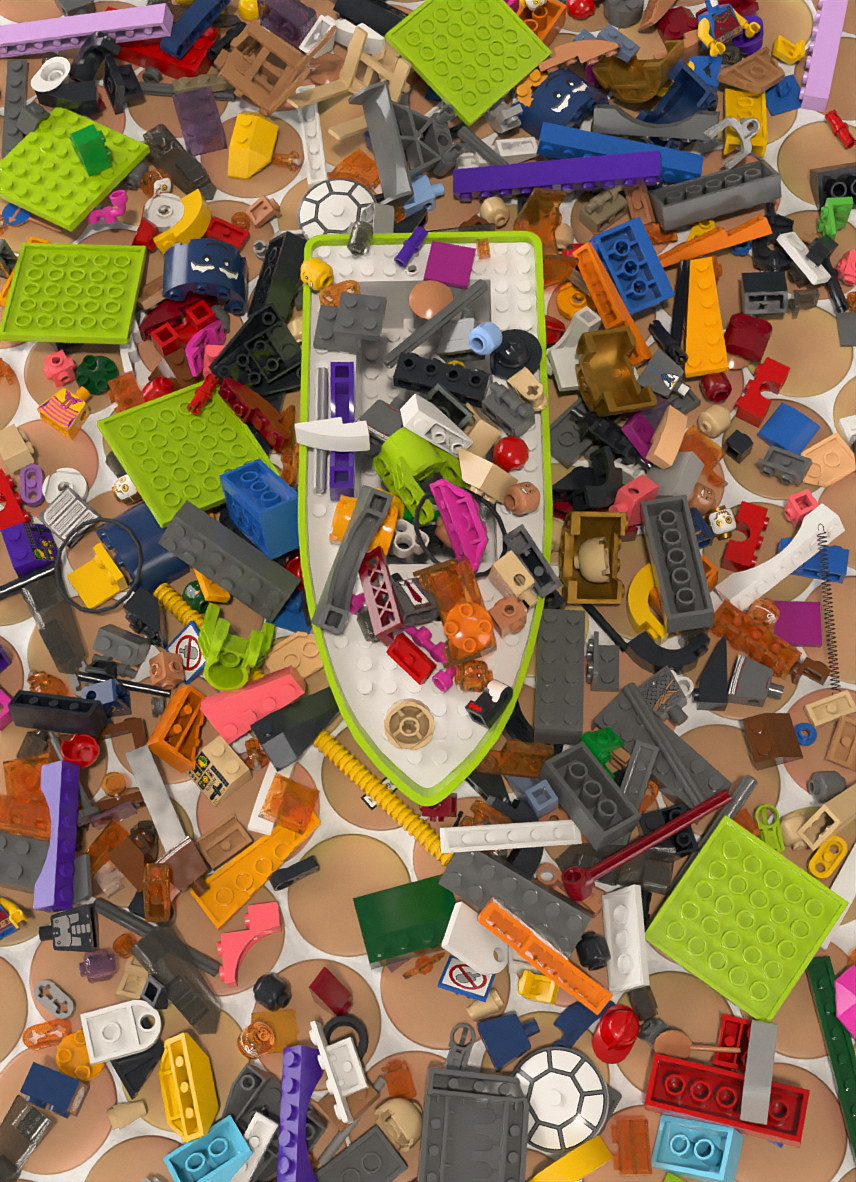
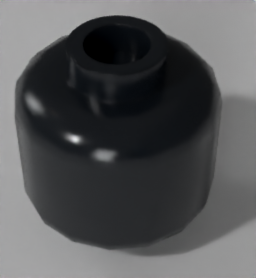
M595 932L582 935V940L575 947L581 966L588 968L589 971L606 967L607 962L611 959L606 938L604 936H596Z
M274 974L261 976L253 987L255 1001L269 1011L274 1012L280 1008H285L291 1000L289 984Z

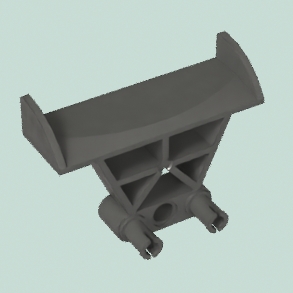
M387 81L369 85L348 99L349 104L363 106L385 199L379 204L393 206L394 213L414 195L411 179L431 169L436 175L444 176L456 164L457 158L465 151V149H462L464 146L460 142H455L454 144L452 142L447 122L455 115V112H453L455 109L451 105H445L440 112L434 113L429 118L391 100ZM397 121L399 122L402 136L399 133ZM422 133L425 143L417 139ZM404 150H406L410 171L408 170Z

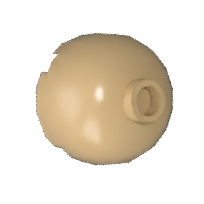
M605 536L588 539L579 547L578 555H574L575 569H580L582 576L588 581L597 583L610 581V578L606 576V574H610L608 548L604 549V544H602L607 542Z
M413 698L401 699L395 702L387 711L384 719L385 735L396 748L417 750L425 746L432 739L434 717L429 707L422 701Z
M394 1098L386 1101L374 1111V1115H378V1119L375 1121L376 1125L391 1145L396 1142L401 1146L398 1149L399 1151L407 1153L421 1139L422 1110L416 1103H411L402 1098Z

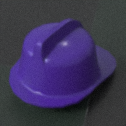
M748 15L743 18L748 21L749 25L752 22L758 23L760 26L758 33L748 38L745 35V29H743V33L732 38L733 45L736 46L741 54H748L750 56L763 45V21L755 15Z

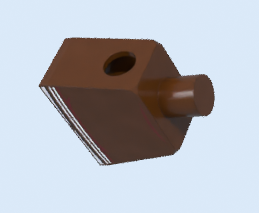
M189 835L152 864L156 871L182 893L191 888L200 898L210 890V887L203 880V877L210 871Z

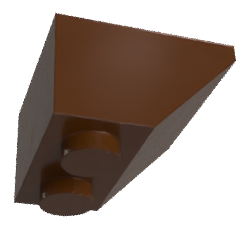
M183 348L163 357L148 377L149 381L154 376L169 378L173 383L174 391L203 381L200 374L195 377L192 376L186 352Z
M763 713L742 719L757 771L803 759L790 713Z
M141 827L127 836L107 855L110 861L139 893L155 879L156 870L152 867V864L156 862V843L153 841L154 837L152 834Z

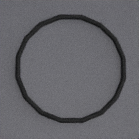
M462 488L488 507L497 518L502 534L505 536L507 532L501 516L489 501L469 489ZM432 491L425 494L415 509L414 530L423 551L434 564L449 574L468 579L487 576L491 568L485 572L472 574L455 571L438 561L428 550L419 531V511L425 500L433 494ZM504 540L503 551L499 559L507 553V544Z
M99 517L82 522L68 533L58 549L55 562L56 584L65 601L79 611L96 614L118 607L130 597L140 581L143 566L141 544L132 529L116 519ZM100 521L115 523L130 534L137 546L139 564L135 581L127 594L111 606L100 609L81 607L69 599L61 585L59 564L62 551L71 536L84 526Z

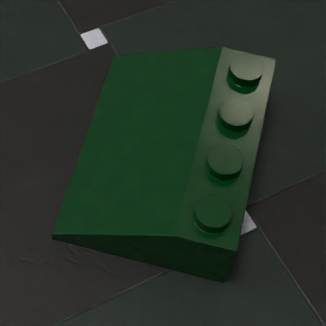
M443 874L353 898L371 970L445 950L441 945L456 901L453 892L438 884Z

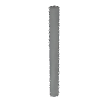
M379 1076L372 1087L379 1094L387 1081ZM364 1113L343 1133L340 1130L317 1160L318 1163L323 1167L329 1163Z

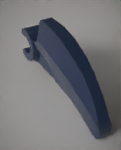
M610 1000L599 1015L595 1014L581 1002L570 1006L553 1024L554 1027L561 1031L562 1035L560 1041L555 1042L551 1047L562 1046L571 1049L581 1035L595 1021L601 1018L608 1008L616 1004Z

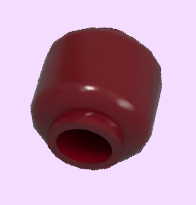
M724 372L707 374L701 379L700 386L702 392L709 402L721 403L731 394L732 386Z

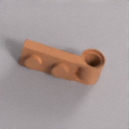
M644 183L636 184L634 187H624L621 185L624 188L631 218L634 219L640 216L644 227L656 222L646 185Z
M551 863L542 864L537 870L536 879L553 889L558 886L567 894L561 879L563 872ZM549 872L554 876V879L546 882L541 878V875ZM593 893L585 900L574 901L593 912V919L601 912V901Z

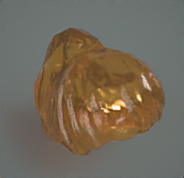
M30 670L26 680L30 685V691L67 696L68 690L60 678L47 674L44 670Z

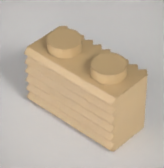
M15 424L0 430V455L10 473H14V471L34 463L31 454L35 452L30 442H25L28 439L22 428L17 430Z

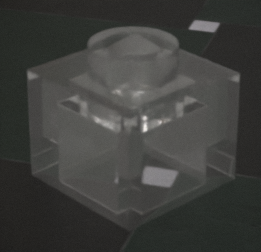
M108 862L92 872V875L108 898L125 888L121 882L124 876L116 866L112 868Z

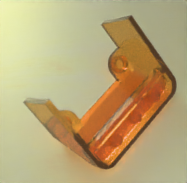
M535 187L513 225V231L533 232L541 239L544 288L565 282L570 277L579 259L576 257L559 256L555 230L562 222L559 206L567 195L566 191Z
M467 556L451 559L412 572L414 577L419 576L422 589L427 590L428 593H433L443 627L449 612L458 604L473 602L486 609L472 565ZM494 632L491 640L485 647L470 653L454 646L452 639H449L447 636L448 640L445 641L442 651L448 662L444 663L443 666L444 669L483 657L497 650Z

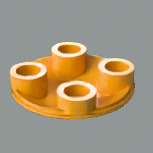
M78 1030L66 1036L56 1050V1064L60 1072L81 1082L97 1077L106 1063L91 1066L83 1030Z

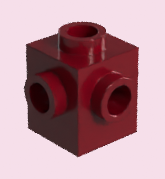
M451 793L444 800L433 806L419 805L422 816L430 817L432 822H444V817H457V793Z

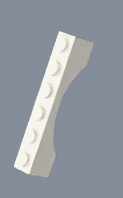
M820 504L804 517L797 535L779 554L757 567L732 573L715 588L722 601L737 615L820 551L818 548L822 546L817 544L822 541H817V539L822 537H817V535L827 536V538L819 539L827 541L820 545H827L843 533L845 529L839 516L824 504Z

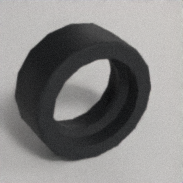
M347 1015L337 1016L328 1021L323 1028L328 1046L330 1045V1036L335 1029L341 1026H349L359 1036V1045L356 1050L361 1060L367 1052L369 1043L367 1031L363 1024L356 1018Z

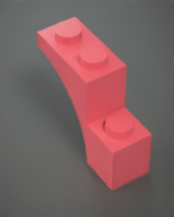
M278 902L248 905L249 913L244 914L246 929L250 928V930L221 934V942H217L219 957L223 956V966H219L220 980L225 981L228 988L238 987L239 969L251 947L262 938L282 931Z

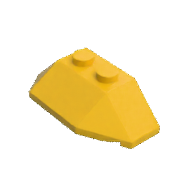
M251 111L238 113L229 146L228 178L248 181L252 178V175L271 162L279 126L268 116L264 117L259 112Z
M182 1033L165 1040V1050L161 1058L158 1074L167 1123L181 1137L183 1142L187 1143L208 1134L219 1106L209 1057L188 1033Z

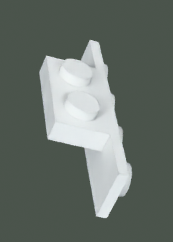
M317 1021L310 1022L312 1030L309 1031L311 1040L314 1045H318L320 1055H318L319 1064L322 1070L326 1069L329 1078L326 1080L328 1091L331 1095L334 1094L337 1104L334 1105L336 1115L339 1120L342 1119L343 1123H353L346 1097L369 1088L353 1038L349 1037L328 1046L321 1023Z

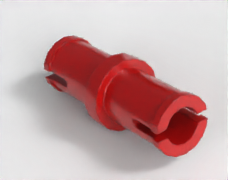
M835 109L829 111L824 118L832 127L834 136H838L845 149L852 148L856 144V139L848 130V124L842 121Z
M208 374L203 384L195 390V396L187 406L188 411L193 407L192 414L199 415L205 403L211 400L212 392L220 383L218 377L213 381L216 375Z

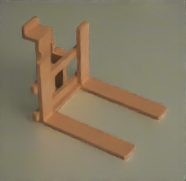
M253 21L246 32L263 45L259 54L252 60L235 47L230 53L222 49L215 59L214 65L221 70L219 75L236 88L234 91L236 96L240 98L243 94L261 107L258 111L264 117L266 115L271 116L304 82L311 71L308 67L294 82L293 80L298 72L331 39L337 27L333 25L302 58L301 55L297 52L295 53L278 40V37L273 33H269L257 22ZM270 51L287 64L283 73L266 60Z

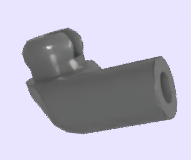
M213 305L211 309L215 313L216 318L222 321L225 334L229 333V314L221 306Z

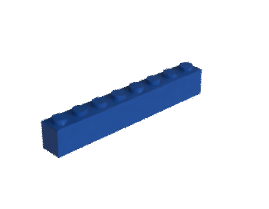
M547 122L542 124L536 153L557 159H571L659 150L662 156V179L665 182L676 184L701 177L704 155Z

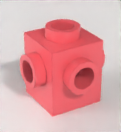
M853 249L844 253L837 264V278L843 280L848 285H856V250Z
M63 350L51 353L43 359L46 366L43 368L47 379H52L57 388L75 380L73 368L76 366L71 356L66 357Z
M806 489L788 497L784 514L787 520L792 521L793 525L797 527L802 525L804 517L819 505L809 489Z

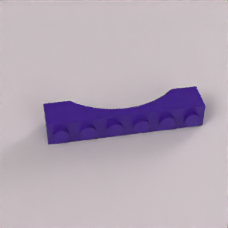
M330 362L331 418L341 417L343 424L354 423V362ZM330 451V500H340V495L354 498V452Z
M63 760L42 765L40 789L49 806L51 838L45 864L34 885L33 909L48 913L70 910L73 905L80 766Z
M304 1045L284 1048L277 1182H317L308 1157L306 1117L310 1098L322 1077V1068L318 1061L319 1049Z

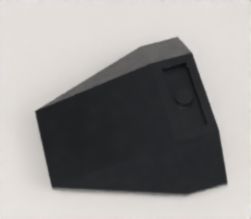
M272 302L252 313L208 367L216 375L215 378H219L220 386L224 378L228 377L245 385L260 396L301 386L302 349Z

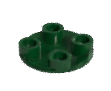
M87 355L77 368L75 380L79 388L84 387L90 394H102L110 390L116 383L118 369L114 361L108 357Z

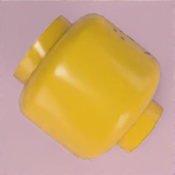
M313 257L304 261L301 265L300 277L313 290H325L331 286L334 280L333 268L320 258Z

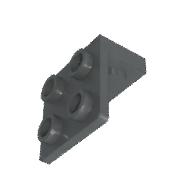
M594 631L593 639L588 640L586 683H591L590 691L618 692L619 646L599 645V631Z

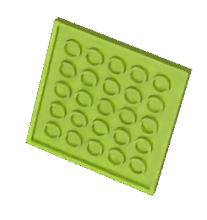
M426 0L387 32L384 37L411 64V67L446 104L453 106L456 115L468 127L523 81L533 70L538 68L539 63L546 61L553 53L504 0Z
M56 107L50 113L47 120L42 121L34 132H30L0 161V198L72 232L150 152L149 146L70 110ZM94 124L97 131L101 130L105 136L106 142L104 147L107 146L110 150L112 158L109 160L112 167L89 177L77 157L69 137L71 133Z
M22 243L0 325V341L128 344L147 255L146 246Z
M204 381L97 421V427L162 529L170 524L174 515L187 500L202 511L225 503L219 475L260 458L280 477L279 472L246 423L244 424L218 394L220 384L216 386L212 392L211 400L205 403L199 415L192 414L193 407L188 411L187 406L195 396L197 387H200Z
M724 815L645 930V940L756 1021L770 1023L849 902L731 818Z

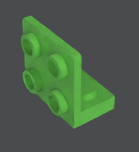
M852 197L827 198L825 206L821 208V219L817 220V231L821 232V237L827 234L835 240L836 230L846 227L853 207Z

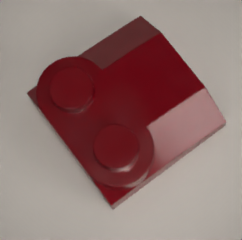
M680 6L669 9L654 26L664 43L666 40H683L684 33L698 29L699 24L698 18H695L690 9Z
M744 313L733 314L730 317L724 335L726 352L761 363L773 331L772 325L765 319L756 318Z

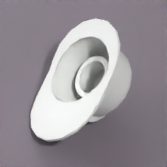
M54 57L46 61L32 78L31 87L38 92H46L57 88L61 84H69V71L71 69L69 61L63 57Z

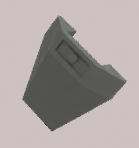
M247 1063L232 1083L221 1120L231 1115L242 1136H244L256 1112H260L280 1124L282 1081L276 1076ZM310 1104L306 1117V1145L308 1152L314 1148L327 1129L315 1108ZM280 1126L250 1182H268L277 1175Z

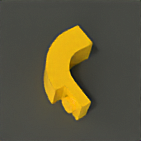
M199 189L181 198L184 214L179 222L153 238L163 255L176 243L188 244L190 239H201L211 221V210Z
M650 562L632 580L628 592L626 610L628 620L636 634L638 635L645 630L653 641L660 646L667 641L668 633H666V628L651 613L648 606L650 590L656 587Z
M600 1135L545 1168L529 1182H578L598 1170L614 1157Z

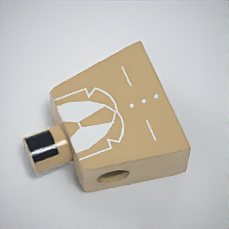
M512 550L492 564L488 579L504 597L508 599L513 595L517 602L521 600L528 610L539 602V599L532 592L535 580Z

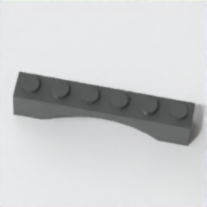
M597 104L594 108L593 132L609 136L610 134H618V137L630 138L631 135H636L640 139L659 137V140L668 141L671 138H680L679 141L691 142L692 139H697L701 143H712V140L716 141L718 134L711 139L709 136L706 137L703 132L719 123L720 111L698 110L690 117L669 124H654L632 117L618 105Z
M363 485L312 617L311 623L339 635L341 634L349 614L353 588L361 563L375 533L386 517L393 495Z

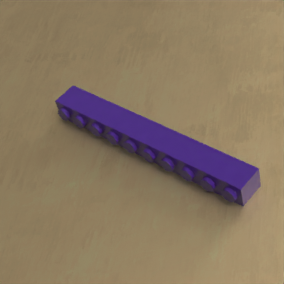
M659 150L453 169V194L458 200L463 202L471 201L472 198H480L482 200L494 196L510 198L512 195L517 194L531 196L532 193L548 195L552 194L553 191L570 193L574 189L592 191L597 187L613 189L615 186L620 185L634 187L636 184L644 183V185L652 186L656 185L657 182H662V156Z

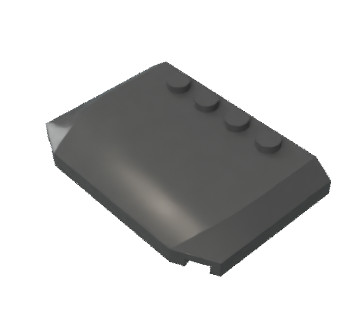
M428 1068L425 1082L417 1182H525L529 1103L527 1098L524 1097L518 1077Z

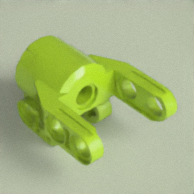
M405 427L400 428L387 438L381 446V452L373 459V467L378 476L392 494L400 497L413 517L415 516V509L421 498L425 495L417 482L421 481V483H424L434 478L435 473L440 472L445 480L458 487H466L467 489L471 487L462 479L460 462L457 457ZM428 498L419 511V524L421 525L429 523L434 519L433 504Z
M209 602L197 640L203 658L206 660L203 674L206 681L212 687L221 691H235L242 688L246 684L249 674L264 663L270 649L275 624L265 622L262 632L253 629L249 640L228 633L231 621L219 618L217 621L220 607Z

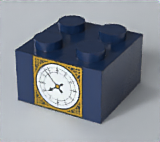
M33 1062L20 1092L26 1095L25 1101L30 1102L32 1105L45 1109L48 1105L50 1106L48 1110L68 1119L69 1115L78 1116L90 1088L78 1079Z

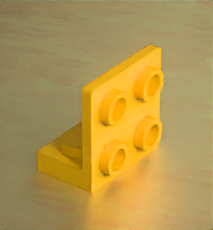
M101 543L93 547L96 555L91 561L67 575V579L87 608L91 609L98 607L128 588L123 574Z

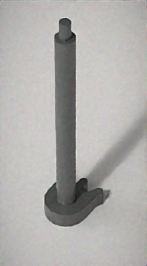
M50 732V741L60 761H64L60 752L61 742L54 732ZM79 781L78 798L84 810L78 811V827L93 822L102 815L98 806L92 807Z

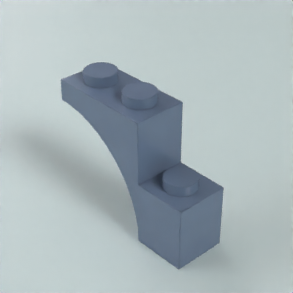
M610 24L604 27L597 37L583 29L573 40V42L605 40L619 43L622 48L618 49V54L614 56L627 63L641 48ZM577 58L578 62L576 63L582 67L584 64H581L579 58Z
M520 755L499 767L500 772L517 799L531 808L538 819L558 808L559 799L547 780L540 781L530 771Z

